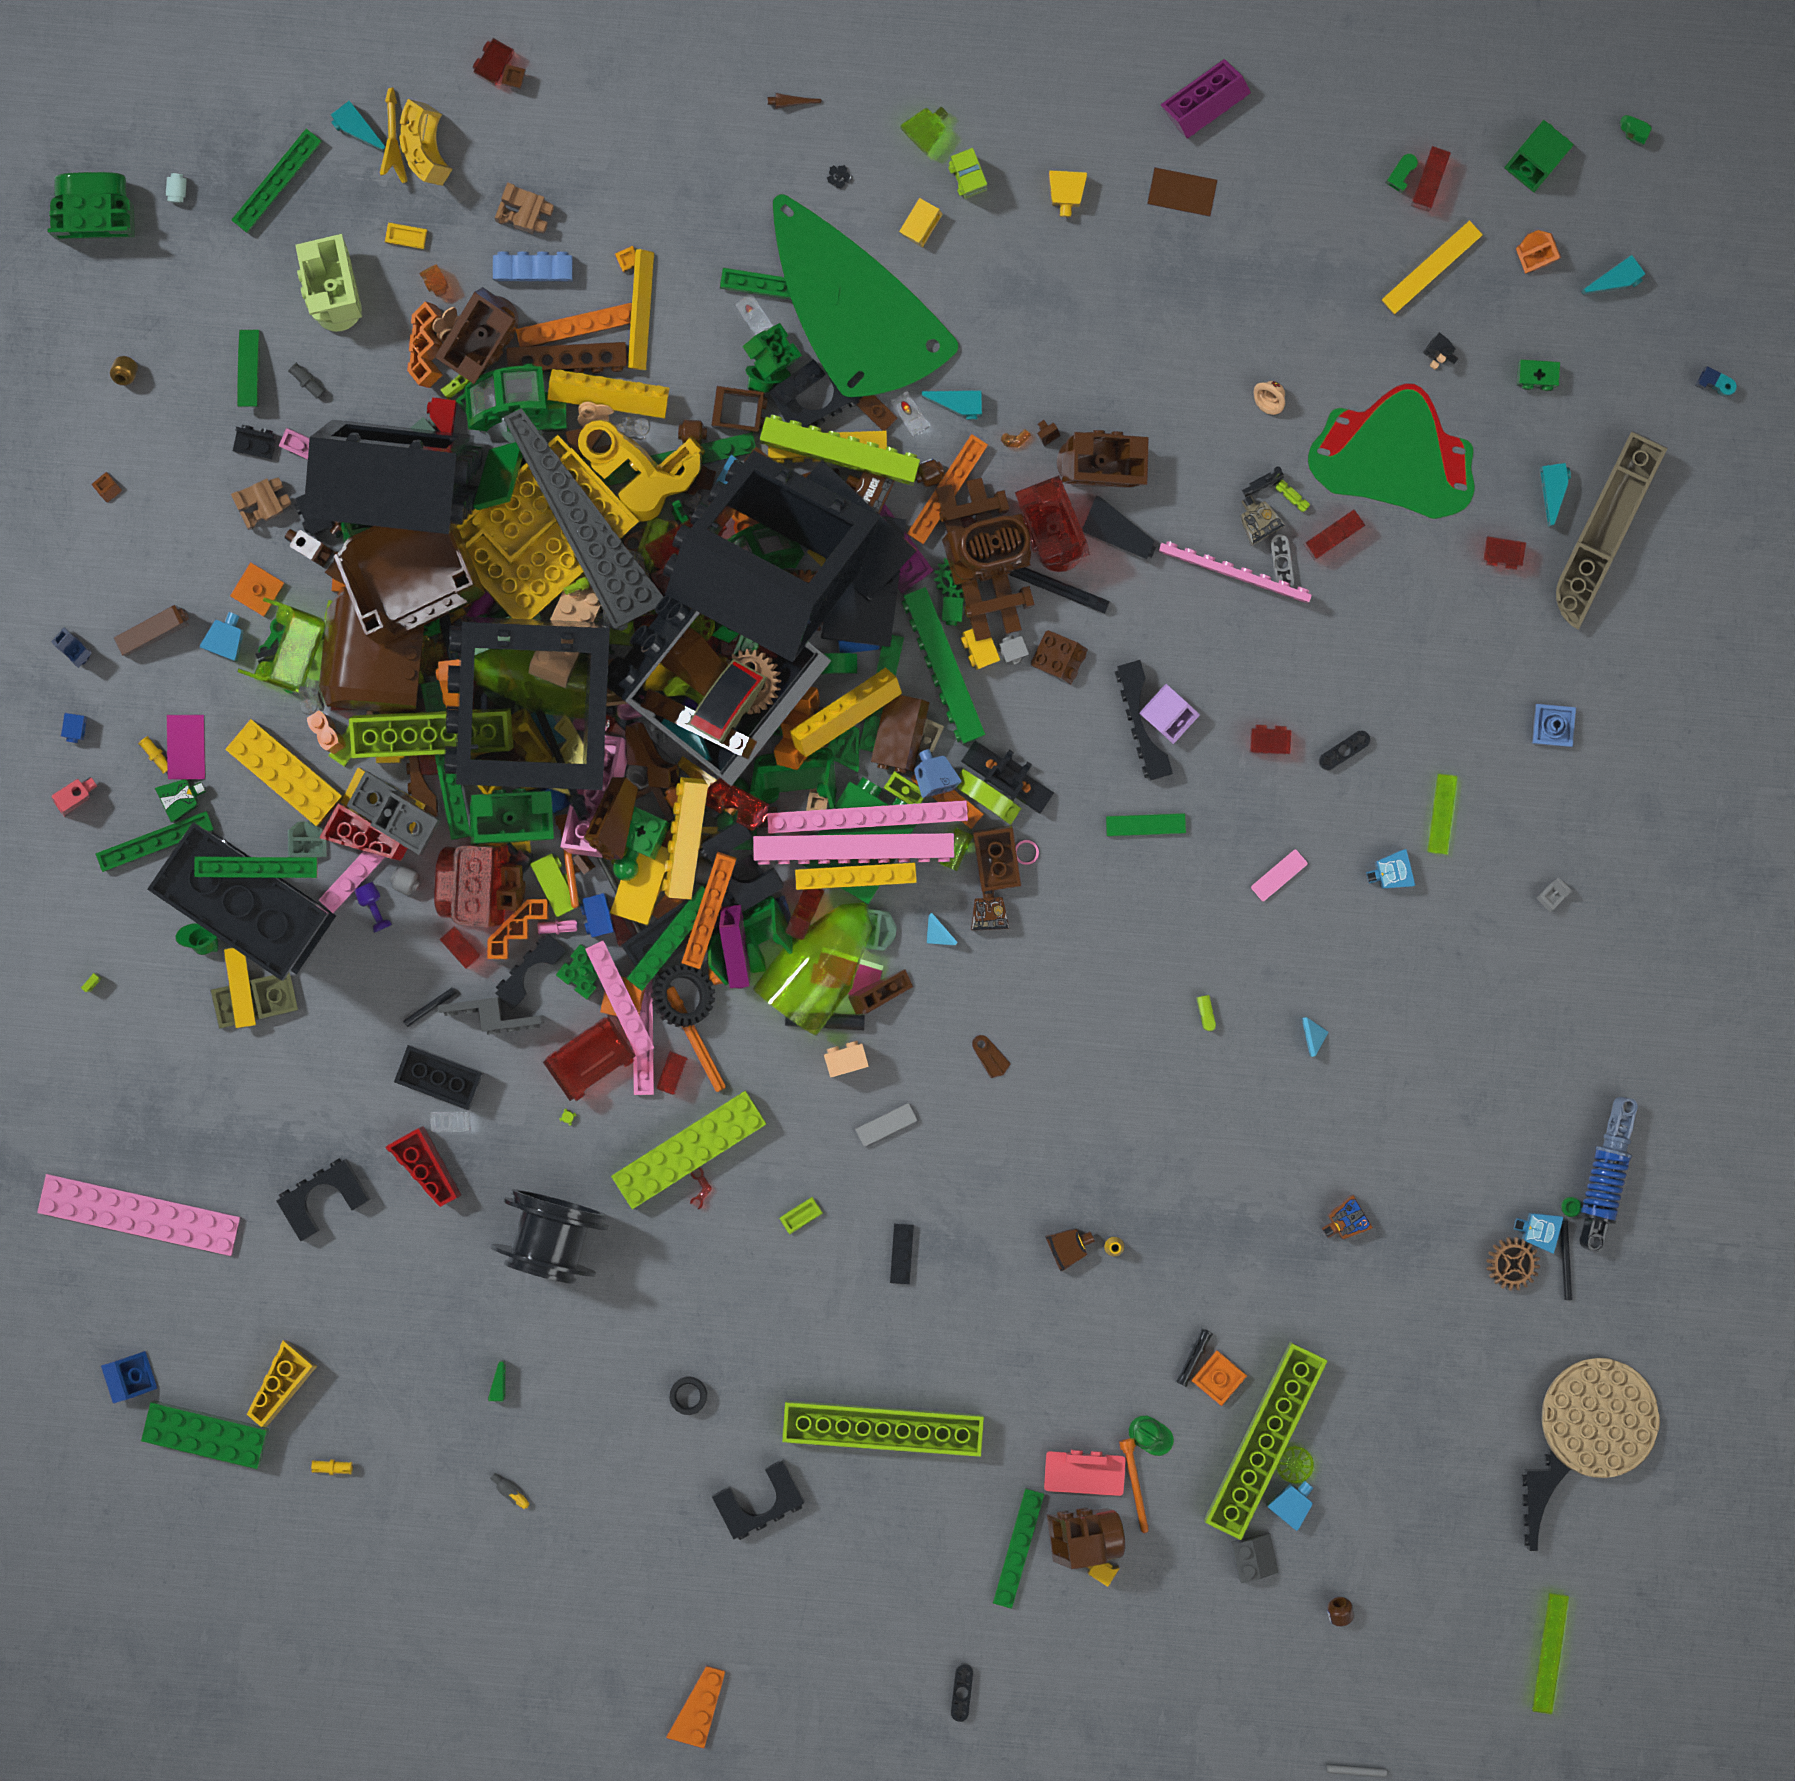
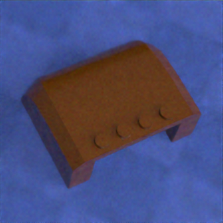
M373 526L348 538L343 548L337 555H334L365 636L377 644L391 642L479 600L485 594L457 526L450 534Z
M342 588L327 608L319 679V688L326 706L387 713H417L418 681L424 626L391 642L377 644L365 636L347 588Z

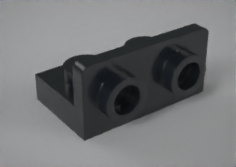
M243 424L241 428L236 427L233 452L272 460L277 436L272 434L273 431L261 429V432L254 431L252 426Z

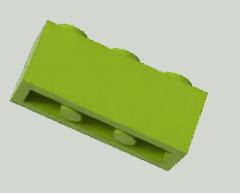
M551 853L531 863L530 865L556 917L576 909L571 906L567 873H562L560 867L563 865L558 855L554 857Z

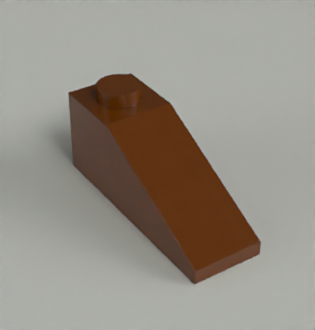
M903 969L848 996V999L856 1015L867 1014L909 990L913 985L906 970Z

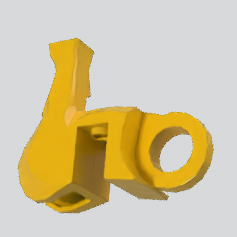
M594 420L586 424L580 432L578 439L581 453L591 461V467L604 479L628 458L631 467L635 471H640L620 490L618 495L621 502L641 522L651 521L657 517L664 506L667 496L685 492L690 488L702 468V455L705 453V450L690 436L685 443L658 465L637 442L619 432L615 425L605 420ZM598 429L606 431L611 437V448L605 453H597L591 450L587 441L590 432ZM683 465L685 468L684 472L680 475H675Z

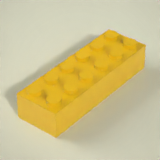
M252 719L249 720L225 749L317 827L323 823L344 797Z

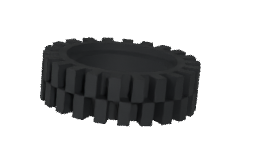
M678 964L662 972L655 980L656 984L652 987L654 992L651 994V998H654L652 1005L657 1007L655 1012L662 1015L660 1017L662 1020H668L667 1024H675V1027H688L702 1021L710 1014L708 1012L712 1010V1003L715 1002L713 997L715 989H711L713 983L712 981L708 982L707 978L709 976L707 974L703 975L702 969ZM674 979H688L698 988L700 1000L693 1012L680 1013L669 1004L667 989Z

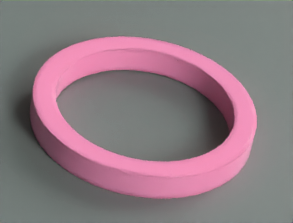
M1023 840L1016 845V854L1019 845H1021L1022 843H1030L1036 849V856L1030 862H1023L1017 856V861L1024 865L1034 863L1039 855V849L1037 845L1030 840Z

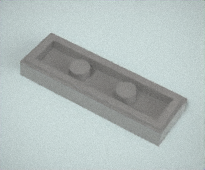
M909 1103L855 1130L865 1147L916 1122L917 1119Z

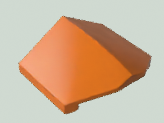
M1541 230L1528 234L1516 248L1525 274L1546 267L1561 258L1552 233Z

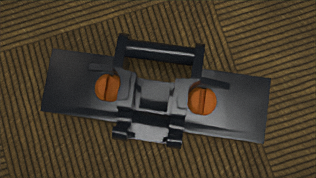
M975 740L961 762L985 777L984 782L991 783L1011 796V800L1014 801L1017 798L1041 814L1054 792L1027 775L1033 764L1027 761L1025 765H1019L1012 760L1014 752L1010 749L1005 757L1001 758Z

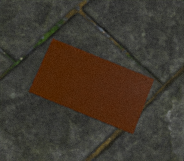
M1155 167L1147 204L1210 216L1217 180Z

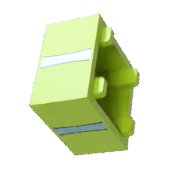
M970 148L952 155L948 169L951 174L954 173L956 176L959 196L963 195L964 199L987 191V182L974 149Z

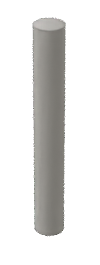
M1327 1765V1773L1376 1777L1387 1776V1769Z

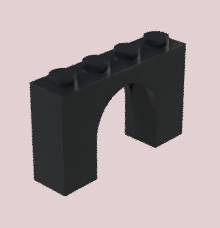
M828 374L827 376L832 383L834 393L830 403L819 410H809L802 407L796 398L783 407L772 392H770L784 421L790 423V420L802 423V427L808 428L810 425L817 427L826 422L825 418L830 415L832 417L838 416L843 412L842 409L848 405L852 408L859 404V399L862 397H846L842 395ZM852 378L847 383L849 388H853L856 385Z
M743 817L703 840L700 850L706 859L709 857L714 864L718 852L728 855L735 847L752 838L753 833ZM772 867L750 880H742L731 874L726 892L730 891L732 893L734 905H741L744 912L782 889L784 883L775 868Z
M340 1158L330 1163L331 1168L324 1171L322 1168L313 1174L314 1178L310 1181L304 1179L296 1184L297 1188L290 1192L287 1189L279 1194L280 1199L276 1200L300 1242L320 1231L307 1208V1198L314 1187L321 1184L334 1186L340 1191L351 1211L371 1200L347 1159L343 1161Z
M784 1459L765 1468L776 1492V1501L767 1512L752 1514L745 1511L740 1506L730 1486L712 1495L733 1540L736 1538L739 1540L744 1539L750 1535L749 1531L755 1528L759 1531L767 1526V1522L771 1520L776 1522L784 1518V1513L790 1510L794 1513L803 1508L802 1504L805 1501Z

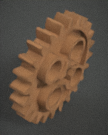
M746 649V652L739 650L738 655L731 654L732 659L749 668L754 663L755 671L767 677L764 689L760 690L758 697H756L747 714H753V710L755 713H760V708L767 710L766 703L772 705L771 698H778L774 693L775 690H781L776 686V683L781 682L780 679H776L780 672L774 671L777 664H770L772 658H766V653L759 655V650H754L752 653L751 649ZM726 659V663L729 665L732 660Z

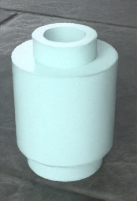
M171 173V177H167V201L183 203V198H186L187 179L183 178V174Z

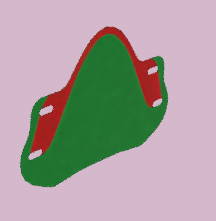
M1415 384L1396 386L1364 412H1356L1344 408L1332 410L1323 432L1312 443L1308 454L1309 469L1314 477L1330 492L1360 496L1401 506L1433 519L1450 516L1465 509L1472 500L1475 488L1471 471L1473 458L1472 444L1468 440L1450 436L1443 431L1429 395ZM1336 418H1346L1349 420V424L1338 423ZM1460 447L1465 449L1466 452L1465 454L1454 453L1452 448ZM1323 448L1330 450V455L1326 456L1319 454L1317 452V449ZM1454 484H1464L1467 486V490L1455 489Z

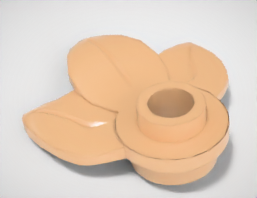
M455 307L447 309L443 313L442 318H436L433 323V330L440 341H445L459 318Z
M584 402L578 407L580 414L578 416V423L584 428L586 424L594 420L609 421L608 415L613 414L614 410L607 405Z

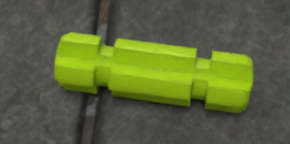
M1281 480L1276 485V490L1284 493L1283 496L1294 506L1297 505V509L1301 512H1305L1310 506L1305 499H1301L1302 496L1292 487L1289 488L1284 480Z

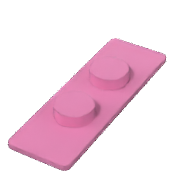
M1295 849L1255 882L1251 889L1262 901H1265L1308 863Z

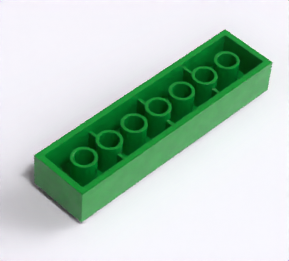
M924 587L904 595V601H902L903 609L906 614L910 613L912 619L909 620L912 631H917L919 638H916L920 650H925L927 656L924 657L927 668H932L934 674L931 675L935 687L939 686L941 690L939 698L942 705H947L949 711L946 712L949 723H954L956 730L953 732L957 742L961 741L962 745L984 737L986 734L927 588Z

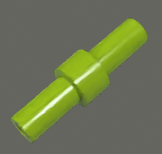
M582 577L576 580V583L564 587V592L566 595H569L578 590L583 591L589 588L590 584L587 578Z

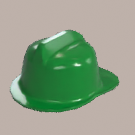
M748 366L745 369L748 375L747 388L750 391L770 392L776 383H781L791 376L790 372L784 369L764 379L756 366Z
M199 924L185 925L176 933L175 938L179 945L192 948L199 955L217 952L219 949L218 937Z
M1139 1416L1129 1426L1130 1439L1134 1438L1135 1444L1149 1454L1162 1456L1172 1449L1174 1443L1172 1432L1154 1418Z

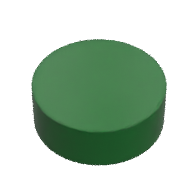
M1567 1197L1561 1203V1211L1568 1217H1575L1581 1211V1203L1574 1197Z

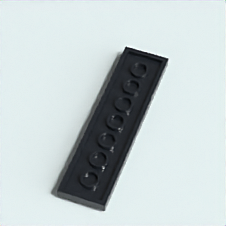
M751 854L734 865L732 871L735 877L742 880L754 879L764 873ZM730 891L725 893L721 908L735 906L732 901L733 895ZM690 899L684 900L621 944V947L635 967ZM721 908L714 928L720 925ZM692 930L679 944V946L675 949V951L671 954L667 961L687 947Z

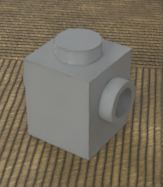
M1012 635L1002 639L1003 643L999 644L1000 649H997L1000 660H1005V663L1010 662L1011 665L1022 662L1021 658L1029 655L1022 636L1014 638Z

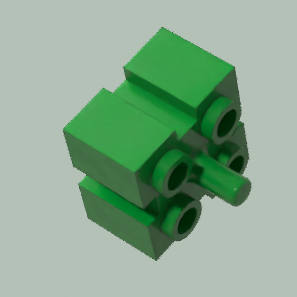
M781 323L755 335L742 346L750 359H755L754 365L764 379L788 368L802 356L795 344H790L786 339L789 335Z
M580 944L570 956L574 959L570 965L565 963L556 976L567 985L573 982L577 985L574 990L588 1000L598 988L594 983L599 977L585 950L586 947Z

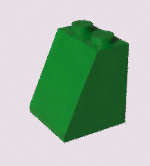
M1543 120L1506 164L1504 169L1534 193L1574 144L1551 124Z

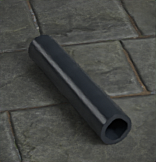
M786 1010L785 1026L864 1031L865 1015Z

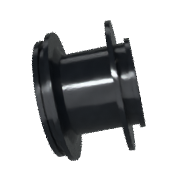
M512 1189L511 1194L513 1198L505 1197L503 1202L522 1210L512 1246L503 1244L491 1245L492 1250L509 1256L508 1260H505L504 1265L524 1273L569 1284L576 1283L575 1274L595 1277L596 1272L594 1270L579 1265L578 1261L587 1228L608 1230L609 1226L602 1223V1219H606V1214L562 1199Z

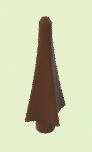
M776 93L775 97H767V105H775V109L822 102L821 99L790 96Z

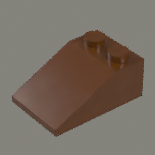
M690 627L687 628L660 662V664L704 697L721 673L727 668L705 639Z
M1012 825L974 830L973 835L982 892L1021 886Z

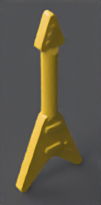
M391 87L388 88L385 99L388 111V139L380 175H386L393 166L401 182L406 183L408 180L396 139L395 104H397L394 88Z

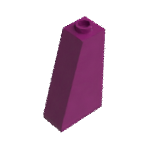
M725 906L721 908L719 930L730 988L738 989L750 987L751 974L742 906Z

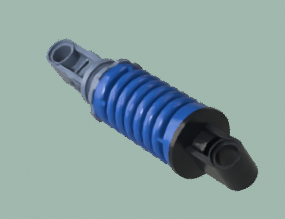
M1618 1097L1613 1102L1607 1132L1603 1136L1605 1139L1604 1144L1595 1148L1594 1158L1597 1161L1593 1162L1592 1165L1595 1168L1591 1169V1174L1594 1176L1589 1177L1591 1183L1587 1184V1188L1591 1191L1585 1192L1586 1197L1589 1198L1583 1200L1584 1204L1581 1212H1579V1215L1585 1217L1579 1239L1580 1245L1584 1249L1595 1252L1600 1251L1604 1246L1608 1224H1616L1615 1220L1618 1212L1616 1208L1619 1207V1202L1617 1201L1621 1200V1195L1617 1193L1623 1192V1188L1620 1186L1625 1184L1623 1179L1627 1176L1623 1171L1628 1170L1629 1161L1633 1156L1627 1152V1148L1631 1144L1630 1136L1633 1131L1638 1105L1631 1098ZM1627 1102V1108L1624 1111L1623 1106ZM1593 1237V1238H1594V1242H1593V1244L1590 1246V1240H1591V1238Z

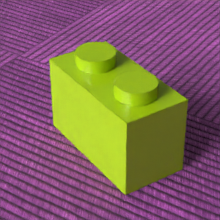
M895 771L884 786L886 791L907 804H921L924 800L919 787Z

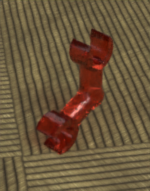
M699 1167L701 1171L700 1177H696L691 1172L692 1178L697 1180L702 1187L697 1197L692 1198L690 1204H692L695 1199H698L700 1201L698 1209L703 1207L704 1199L712 1190L711 1185L704 1177V1170Z

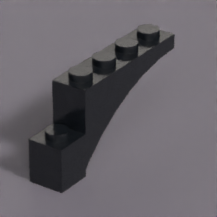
M1547 1449L1548 1454L1544 1455L1545 1466H1548V1469H1524L1525 1474L1521 1475L1522 1486H1525V1494H1522V1505L1526 1506V1514H1523V1526L1527 1528V1534H1524L1523 1540L1524 1546H1527L1529 1551H1538V1535L1545 1507L1557 1485L1572 1470L1563 1464L1551 1449Z

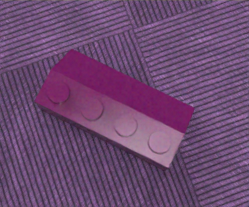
M1223 59L1163 102L1161 107L1176 128L1188 139L1218 116L1228 111L1236 103L1243 100L1251 91L1243 76Z

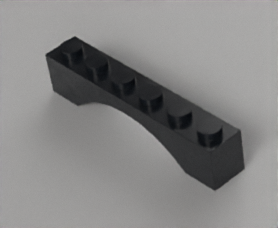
M1141 660L1119 665L1114 673L1117 683L1121 682L1123 690H1120L1122 701L1127 702L1128 709L1125 712L1128 721L1132 720L1134 728H1131L1133 740L1137 739L1139 744L1136 750L1139 759L1143 758L1145 766H1142L1144 778L1148 777L1149 781L1172 775L1173 772L1168 755L1151 741L1144 729L1139 714L1140 695L1146 679Z

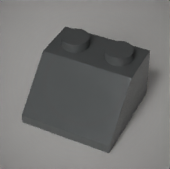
M1270 1533L1231 1541L1241 1583L1259 1580L1278 1573Z

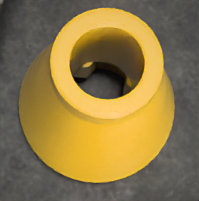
M1111 1237L1105 1242L1104 1248L1108 1255L1116 1257L1123 1252L1124 1243L1118 1237ZM1117 1244L1119 1246V1248L1116 1251H1113L1111 1249L1112 1245Z

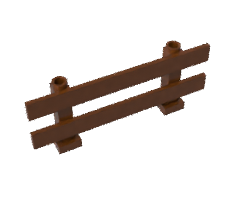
M982 478L969 480L966 483L971 503L957 506L952 485L936 488L941 507L939 515L941 522H945L947 533L962 529V518L975 516L976 522L991 519L992 511L998 510V514L1006 513L1009 510L1005 490L998 491L993 498L987 499ZM997 574L991 576L996 598L982 601L977 580L962 583L961 587L966 603L964 611L966 617L970 618L975 641L991 638L986 614L997 611L1001 613L1006 634L1021 631L1016 607L1023 605L1025 610L1035 605L1030 586L1022 587L1019 593L1012 594L1008 575L999 577Z

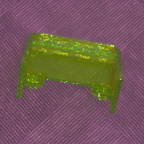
M264 597V602L278 607L276 619L280 624L286 626L273 663L261 662L254 674L239 668L237 672L291 692H300L305 686L325 630V622L318 616Z

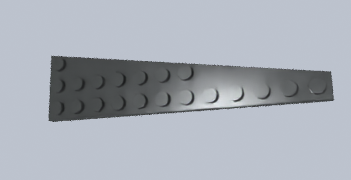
M519 409L505 416L504 421L613 630L655 610L657 604L663 598L662 594L651 582L629 550L626 549L580 485L577 484L525 412Z

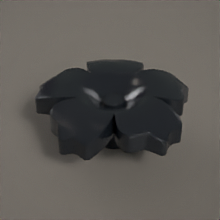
M834 165L830 167L829 174L831 176L827 177L828 183H831V185L836 183V188L842 189L845 186V182L849 183L851 179L850 174L846 173L848 168L845 165H839L838 169Z

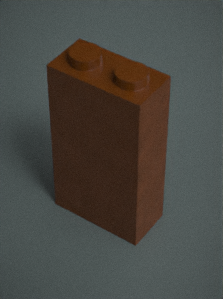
M899 695L884 705L871 762L878 764L877 768L889 770V767H893L895 772L906 774L907 770L914 772L930 702Z

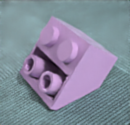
M1167 684L1161 688L1139 713L1172 744L1180 738L1200 715Z

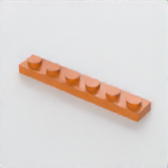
M632 303L516 329L519 346H538L631 324Z
M971 434L937 488L952 485L954 496H956L988 444ZM936 489L907 533V535L923 545L940 520L939 511H941Z
M720 852L717 853L681 962L682 964L697 969L701 968L737 858Z

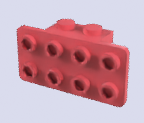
M1071 1450V1452L1049 1451L1046 1453L1044 1489L1046 1491L1115 1496L1123 1494L1125 1476L1124 1456L1103 1455L1102 1451H1091V1454L1083 1453V1450Z

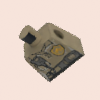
M1252 496L1241 501L1246 512L1240 515V519L1251 546L1285 526L1265 501L1257 505Z

